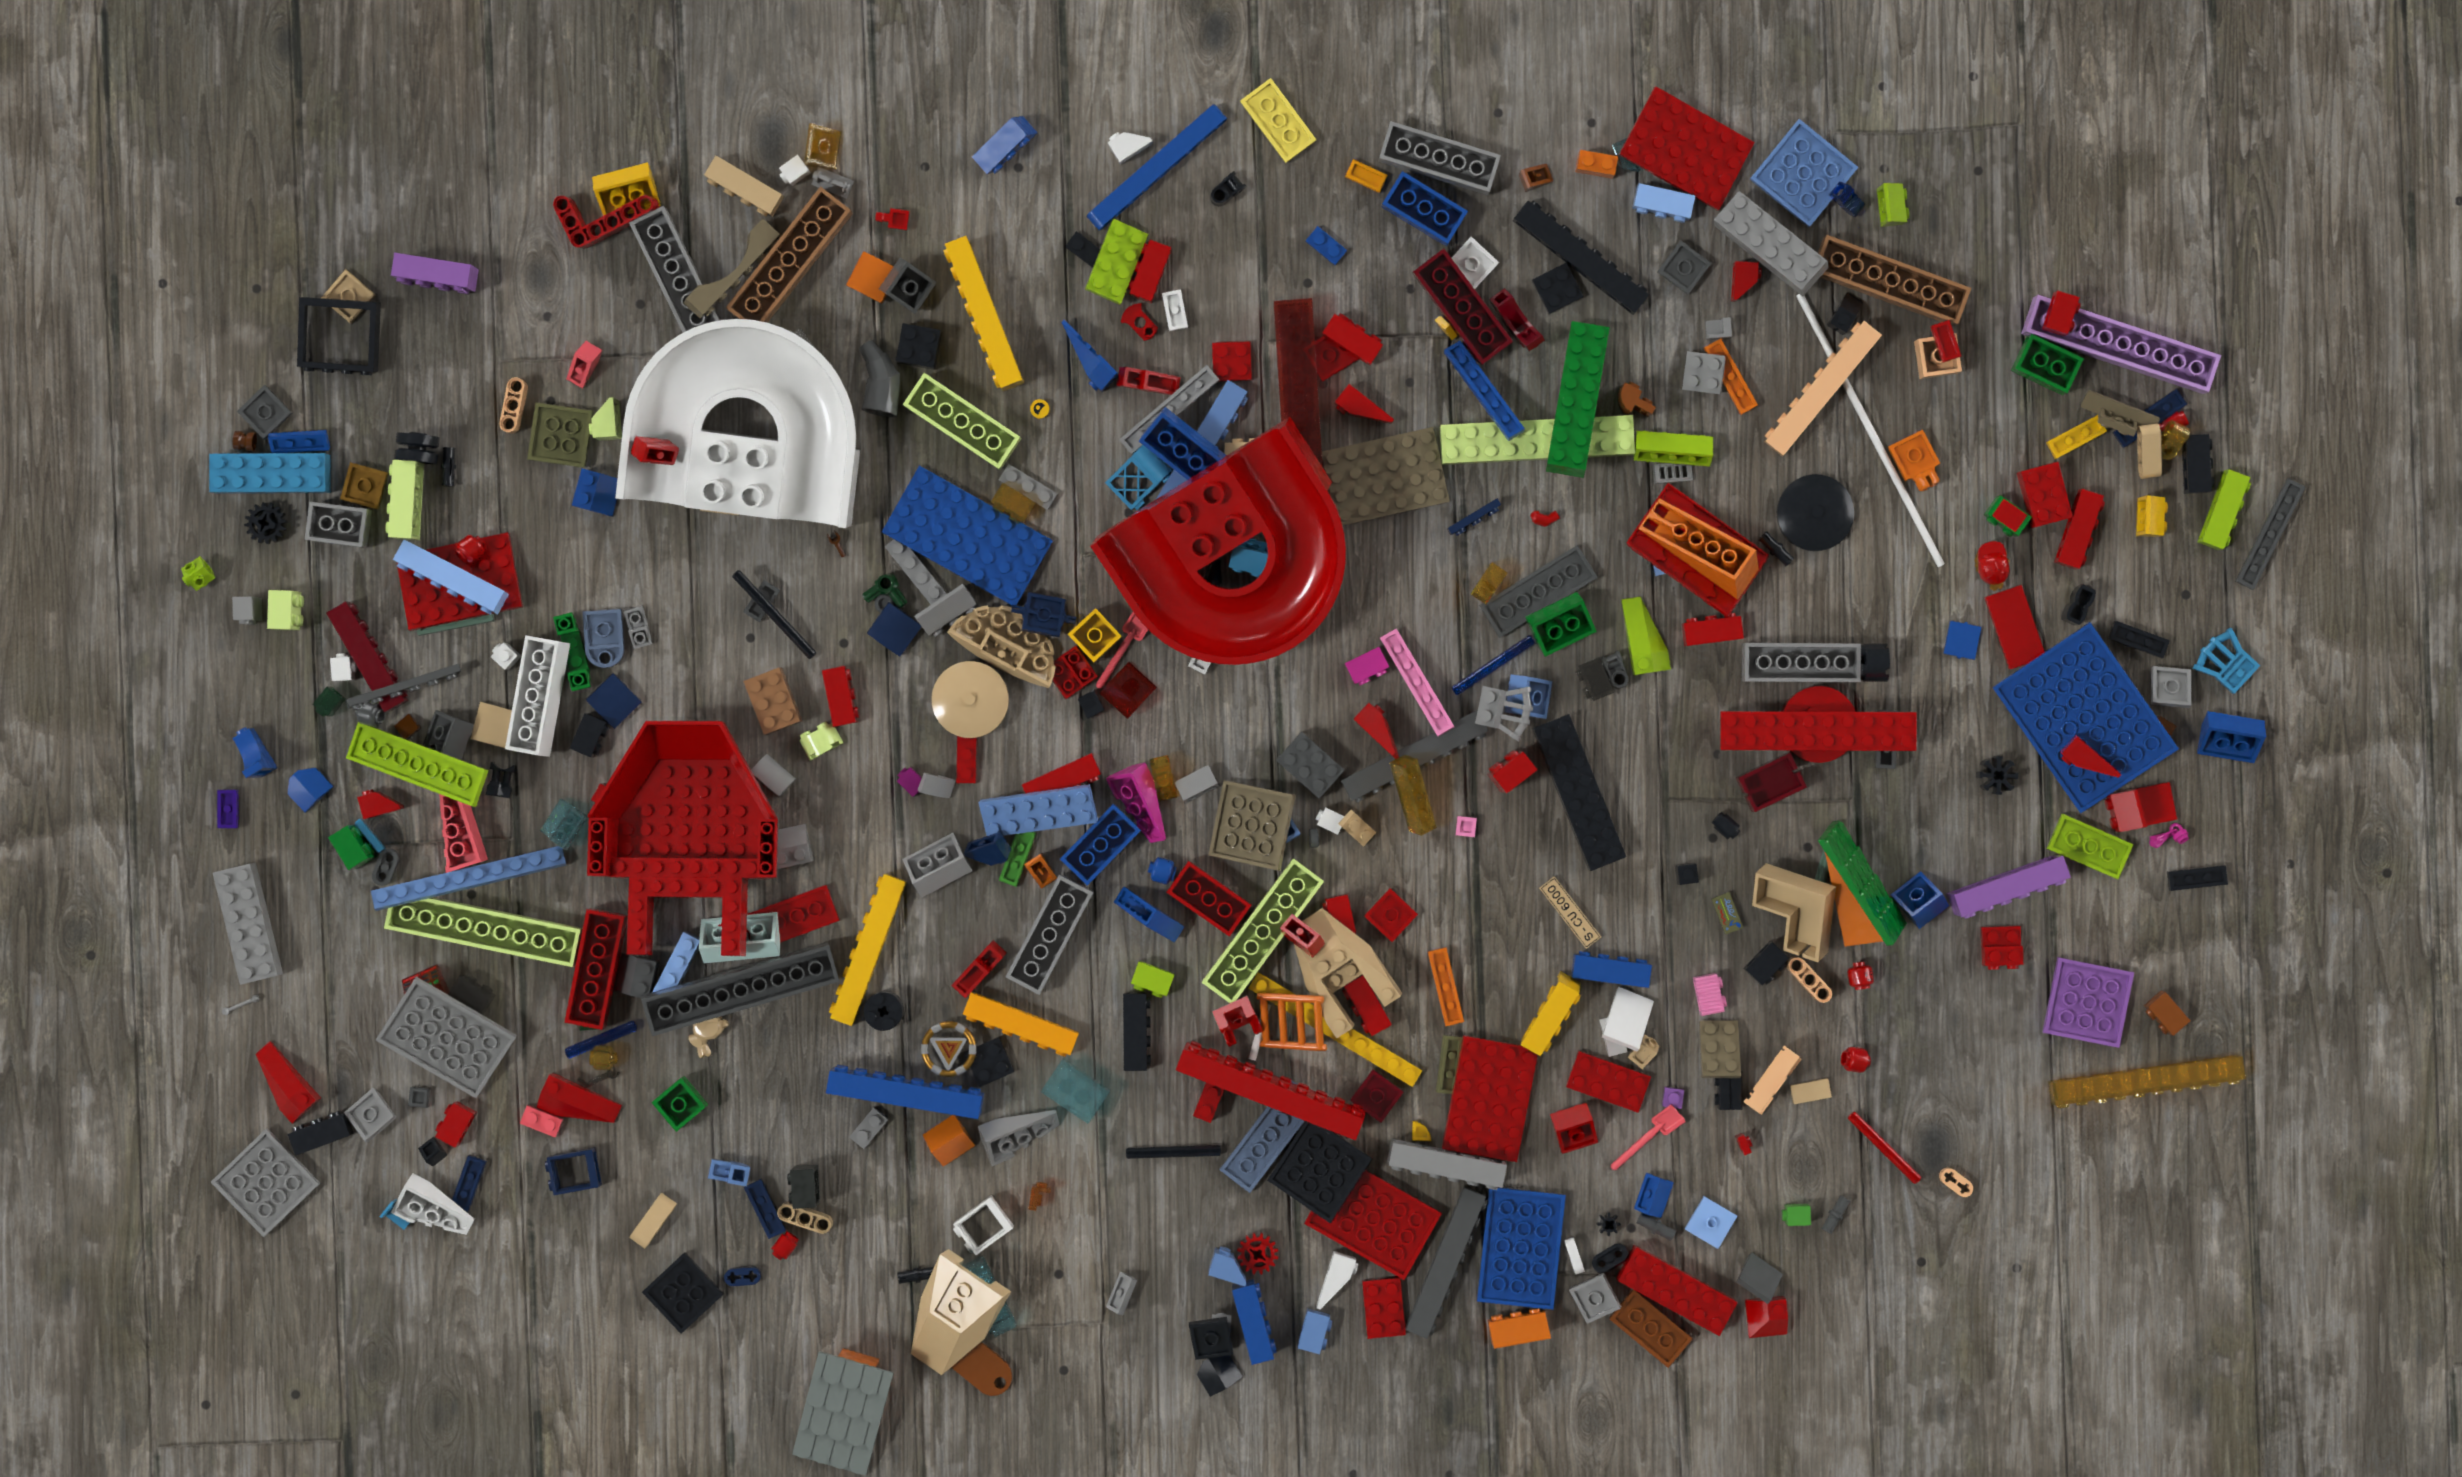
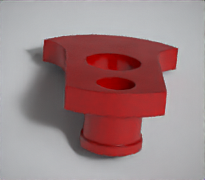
M1142 303L1133 304L1124 311L1121 324H1128L1143 341H1147L1154 337L1158 327L1142 311ZM1138 317H1142L1146 321L1145 326L1142 328H1137L1134 324ZM1147 329L1153 331L1151 335H1146L1145 332Z

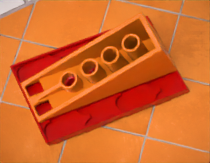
M1667 483L1626 542L1627 546L1634 552L1651 562L1652 565L1679 582L1683 587L1703 599L1705 603L1726 617H1729L1769 558V554L1670 483Z

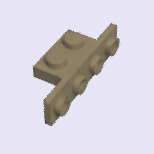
M2091 390L2087 391L2081 403L2082 408L2098 414V423L2103 427L2113 428L2123 435L2134 437L2138 426L2155 424L2160 421L2158 416Z

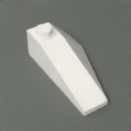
M414 1173L406 1182L391 1211L392 1214L407 1222L425 1223V1226L432 1227V1225L440 1226L444 1230L467 1235L475 1220L432 1183Z

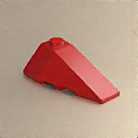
M551 1073L542 1088L536 1108L553 1116L614 1123L622 1105L558 1074Z

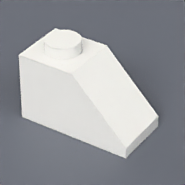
M1119 132L1115 133L1109 138L1110 141L1108 142L1109 148L1120 165L1153 144L1149 137L1126 132L1121 134Z

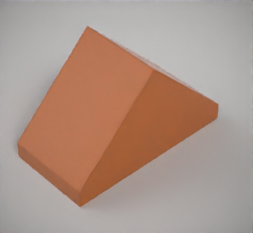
M1042 853L1024 864L1041 889L1057 879Z

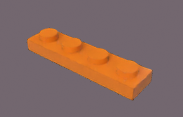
M1720 338L1704 347L1705 353L1726 356L1723 385L1739 414L1742 415L1758 406L1722 339Z
M1447 948L1427 951L1445 1026L1463 1023L1464 1019Z

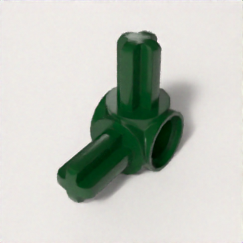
M891 573L880 576L874 581L875 585L862 594L864 600L868 603L881 594H889L898 608L903 607L907 603L906 598L898 589L900 585L897 582L896 576ZM884 578H888L891 581L889 588L884 586Z

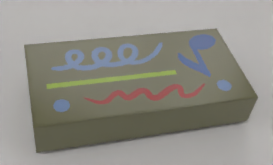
M1730 892L1711 898L1725 935L1743 928Z

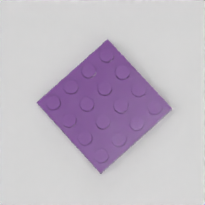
M2057 957L2042 1032L2119 1048L2134 972Z

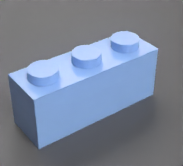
M1639 183L1632 209H1637L1636 212L1640 214L1650 212L1655 213V217L1666 219V216L1673 217L1676 222L1685 223V220L1689 221L1691 218L1695 195Z

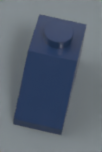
M997 832L968 842L964 856L992 866L1006 862L1011 852V847L1001 832Z

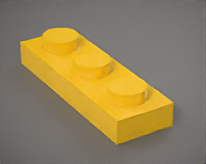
M2098 415L2047 441L2046 444L2054 459H2057L2104 434L2107 430L2098 423Z

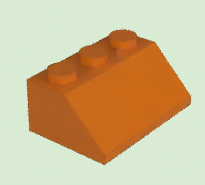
M1540 1308L1529 1309L1527 1313H1521V1311L1511 1312L1510 1316L1505 1317L1502 1314L1493 1315L1491 1319L1487 1320L1491 1343L1494 1349L1551 1339L1546 1313L1544 1310H1540Z

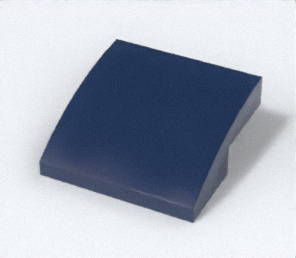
M888 602L867 631V634L900 657L922 626L919 622L906 615L904 611Z
M614 673L586 698V701L614 729L642 702Z

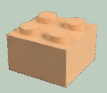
M1934 337L1921 338L1914 341L1919 379L1962 372L1960 357L1942 363Z

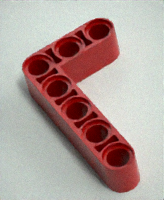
M643 195L587 225L572 198L557 196L553 201V206L571 244L575 247L586 249L629 227V222L658 209L659 203L654 197ZM564 200L567 201V208L565 210L561 207ZM647 200H650L651 206L646 210L644 204ZM630 209L634 210V216L632 218L628 217V211ZM574 217L576 224L571 227L570 220ZM614 217H616L618 221L615 227H613L611 224V221ZM600 226L601 232L596 236L595 228ZM580 235L584 236V242L582 244H579L578 238Z

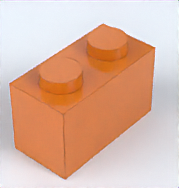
M1580 150L1575 172L1613 179L1616 173L1618 156Z

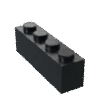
M1123 993L1124 1071H1147V1066H1151V1055H1147V1047H1151V1035H1147V1028H1151V1016H1147V1009H1150V997H1147V993Z

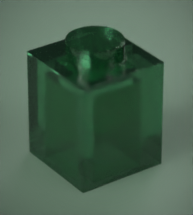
M327 686L312 705L316 707L315 711L321 716H333L346 698L333 687Z

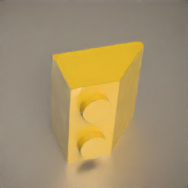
M2147 495L2137 498L2136 536H2164V533L2167 531V522L2164 520L2168 510L2165 497Z

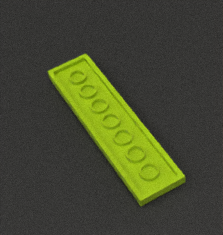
M359 722L346 758L473 807L477 806L489 771L378 728L360 724Z

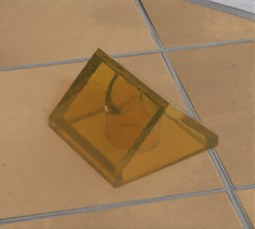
M809 123L804 158L806 165L837 169L842 131Z

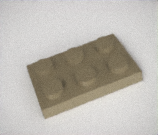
M1699 1021L1702 1078H1740L1741 1063L1738 1021Z

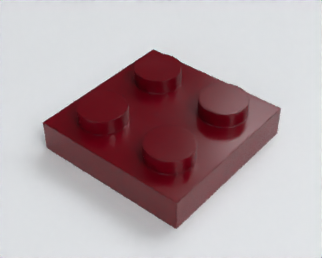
M1372 1069L1350 1101L1362 1106L1366 1113L1382 1123L1404 1092Z

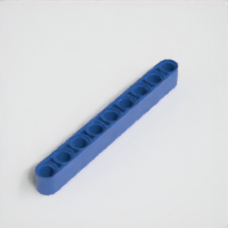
M1213 104L1092 209L1086 217L1099 231L1102 230L1113 218L1115 219L1216 131L1228 118Z

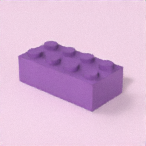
M394 253L391 276L396 278L397 282H401L404 285L412 286L414 282L423 288L431 289V286L439 288V290L449 292L451 288L457 291V293L469 295V291H476L479 269L470 264Z

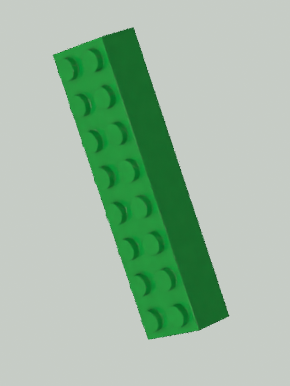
M1575 321L1571 322L1546 472L1584 478L1610 327Z

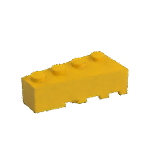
M1562 971L1557 976V985H1552L1546 998L1548 1000L1542 1002L1537 1012V1018H1533L1521 1039L1523 1047L1539 1056L1549 1050L1552 1044L1550 1042L1553 1035L1556 1037L1562 1028L1559 1025L1563 1020L1566 1021L1571 1013L1570 1007L1572 1004L1576 1005L1581 997L1579 994L1580 982Z

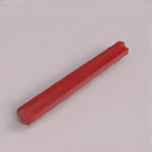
M1852 1112L1848 1116V1120L1912 1183L1916 1184L1920 1181L1921 1176L1856 1112Z

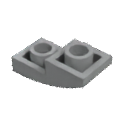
M643 605L625 609L623 612L633 648L636 649L653 644Z
M924 773L918 791L932 796L950 798L956 780L941 775L935 776Z

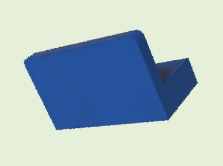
M1646 1173L1634 1209L1644 1214L1661 1218L1674 1182Z

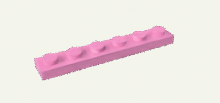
M1397 628L1380 637L1381 642L1437 737L1455 728Z

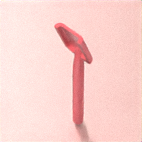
M1132 612L1122 628L1123 632L1128 634L1127 637L1123 640L1096 683L1098 689L1103 688L1132 639L1141 641L1148 631L1134 612Z
M1670 1104L1652 1118V1123L1655 1127L1611 1164V1169L1617 1170L1650 1141L1658 1131L1663 1135H1668L1685 1123L1684 1117Z

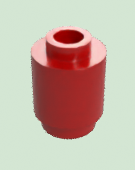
M786 1231L785 1234L782 1233L771 1248L773 1250L772 1254L779 1260L783 1258L787 1260L797 1247L799 1239L789 1231Z

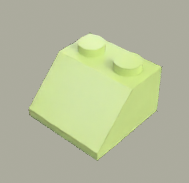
M611 397L591 418L592 423H589L590 435H593V438L599 441L622 439L620 401Z

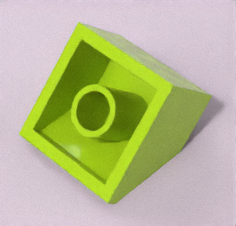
M1883 183L1876 189L1881 227L1904 225L1907 219H1909V209L1905 207L1907 190L1906 188L1903 189V184Z

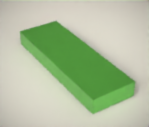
M1036 832L1015 834L1011 845V852L1004 864L999 881L1017 887Z

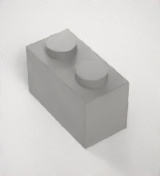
M252 596L232 597L233 620H237L239 624L256 625V621H262V598Z

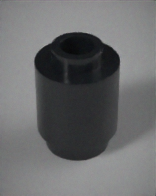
M1720 812L1711 822L1714 828L1727 840L1729 838L1734 839L1740 832L1738 829L1740 825L1727 813Z

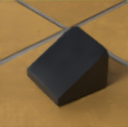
M432 1137L418 1148L425 1162L431 1166H435L447 1156L446 1151L435 1137Z

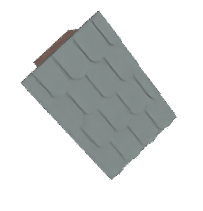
M844 1348L838 1356L819 1351L792 1455L866 1476L894 1372L877 1368L879 1358Z

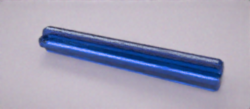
M635 1021L622 1024L565 1048V1054L567 1058H573L637 1031V1025Z

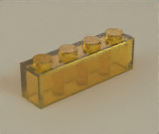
M1403 755L1389 762L1408 830L1422 836L1436 829L1418 759Z

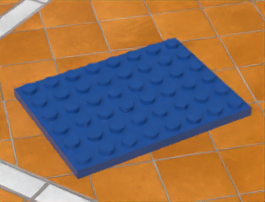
M2091 622L1992 687L2080 813L2179 749ZM2077 735L2117 769L2121 776L2118 778L2076 767L2074 764L2069 766L2061 759L2063 755L2060 751Z

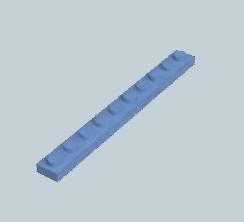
M561 845L372 890L371 895L374 909L378 911L566 866V860Z

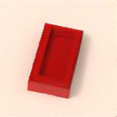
M1950 320L1930 326L1942 363L1962 357Z

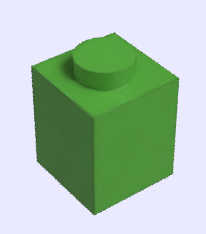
M1784 1204L1785 1209L1782 1210L1781 1214L1782 1221H1785L1787 1226L1811 1225L1810 1205Z

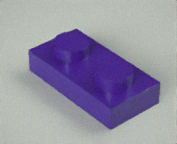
M217 790V828H239V790Z

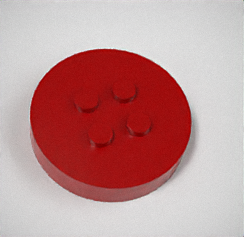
M1812 686L1799 690L1786 701L1781 712H1856L1852 703L1845 695L1825 686ZM1847 751L1790 752L1804 761L1824 763L1839 758Z

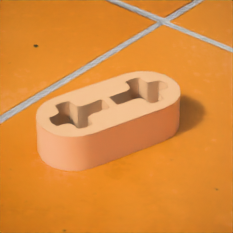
M1948 1167L1940 1171V1181L1962 1197H1968L1972 1194V1183L1958 1172ZM1952 1172L1951 1176L1956 1180L1954 1182L1949 1179L1945 1181L1946 1177L1944 1174ZM1959 1182L1962 1185H1965L1967 1183L1966 1187L1968 1188V1191L1960 1192L1961 1188L1957 1186V1184Z

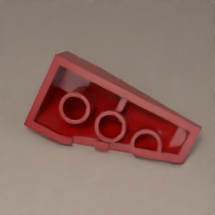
M271 1041L255 1054L279 1110L292 1124L321 1099L318 1093Z

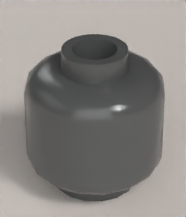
M372 702L364 704L365 707L355 710L358 722L371 727L381 724L386 715V712L383 711L379 703L372 704Z

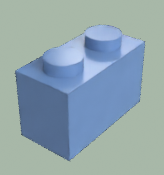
M1307 1308L1297 1344L1298 1349L1320 1354L1321 1349L1325 1350L1327 1344L1325 1334L1326 1331L1330 1332L1332 1320H1329L1330 1314Z

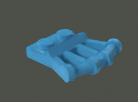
M2228 628L2225 633L2212 637L2209 640L2210 643L2200 650L2201 653L2198 661L2192 669L2215 677L2232 694H2235L2260 665L2242 649L2232 628ZM2230 639L2236 654L2231 653L2221 642ZM2215 648H2218L2230 659L2226 665L2212 653ZM2207 657L2221 669L2219 672L2204 667Z

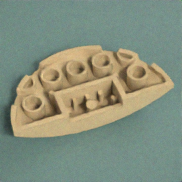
M987 605L975 608L973 612L958 618L947 633L959 644L992 666L1024 681L1046 688L1050 687L1055 673L1054 649L1051 640L1047 639L1046 635L1021 631L1023 623L1022 614L1011 613L1012 607L1003 605L1000 607H988Z

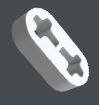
M1574 1238L1564 1240L1575 1275L1585 1272Z

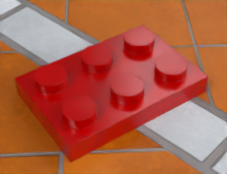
M1393 1277L1362 1280L1367 1338L1406 1335L1401 1279Z

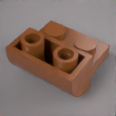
M1625 382L1620 387L1617 395L1620 409L1626 415L1630 414L1632 410L1646 417L1652 415L1656 407L1652 405L1653 402L1644 397L1642 399L1639 398L1642 393L1639 390L1640 386L1633 382Z

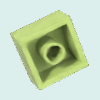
M268 590L267 629L300 630L304 621L303 615H301L304 597L301 596V592Z

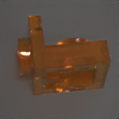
M1036 1182V1185L1032 1184L1028 1210L1036 1211L1037 1206H1041L1042 1195L1039 1192H1051V1187H1047V1183Z

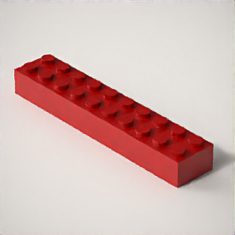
M1721 711L1720 750L1917 751V712Z
M1191 1041V1043H1186L1175 1069L1176 1071L1356 1141L1366 1114L1362 1106L1357 1104L1349 1105L1345 1103L1344 1099L1339 1097L1331 1098L1327 1096L1326 1092L1321 1090L1313 1091L1309 1089L1308 1085L1303 1083H1291V1079L1288 1077H1277L1270 1070H1259L1252 1063H1241L1234 1056H1223L1219 1054L1218 1050L1213 1048L1205 1049L1198 1042Z

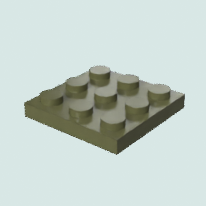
M535 402L527 459L586 468L590 441L589 423H592L591 418L594 411Z

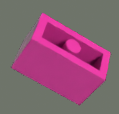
M1380 647L1345 663L1353 683H1359L1360 686L1369 682V677L1374 674L1379 677L1387 673L1386 668L1389 667Z

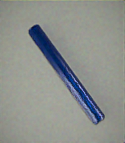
M1530 635L1526 636L1452 686L1453 692L1459 695L1532 646L1535 643Z

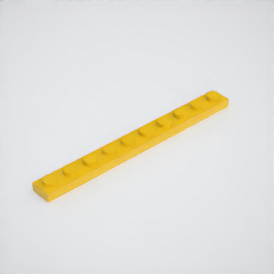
M1257 972L1248 989L1255 993L1295 994L1260 972ZM1270 1001L1278 1006V1001ZM1285 1002L1286 1011L1297 1017L1296 1002ZM1303 1003L1304 1021L1315 1028L1314 1005ZM1322 1016L1323 1034L1408 1085L1414 1086L1422 1072L1420 1068L1353 1028L1336 1038Z

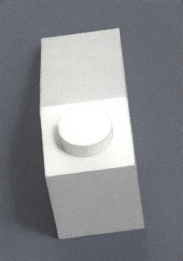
M1337 1251L1333 1252L1317 1301V1309H1321L1351 1279V1275L1356 1274L1358 1263H1356L1355 1257Z

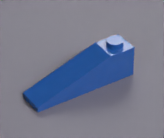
M1063 320L1062 325L1088 378L1091 380L1089 385L1095 391L1099 389L1103 392L1118 377V373L1100 354L1097 355L1092 346L1084 341Z

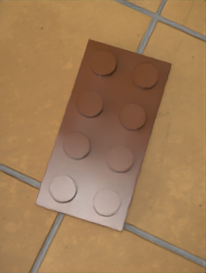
M1633 1289L1620 1303L1621 1309L1614 1311L1609 1317L1614 1324L1667 1368L1671 1366L1693 1339Z

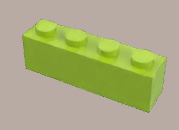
M1645 430L1636 431L1634 461L1708 467L1711 465L1713 458V437L1649 432Z
M2230 469L2223 471L2197 543L2216 550H2223L2229 545L2231 539L2229 536L2230 531L2235 528L2237 524L2236 515L2244 505L2243 496L2249 491L2251 486L2249 476Z

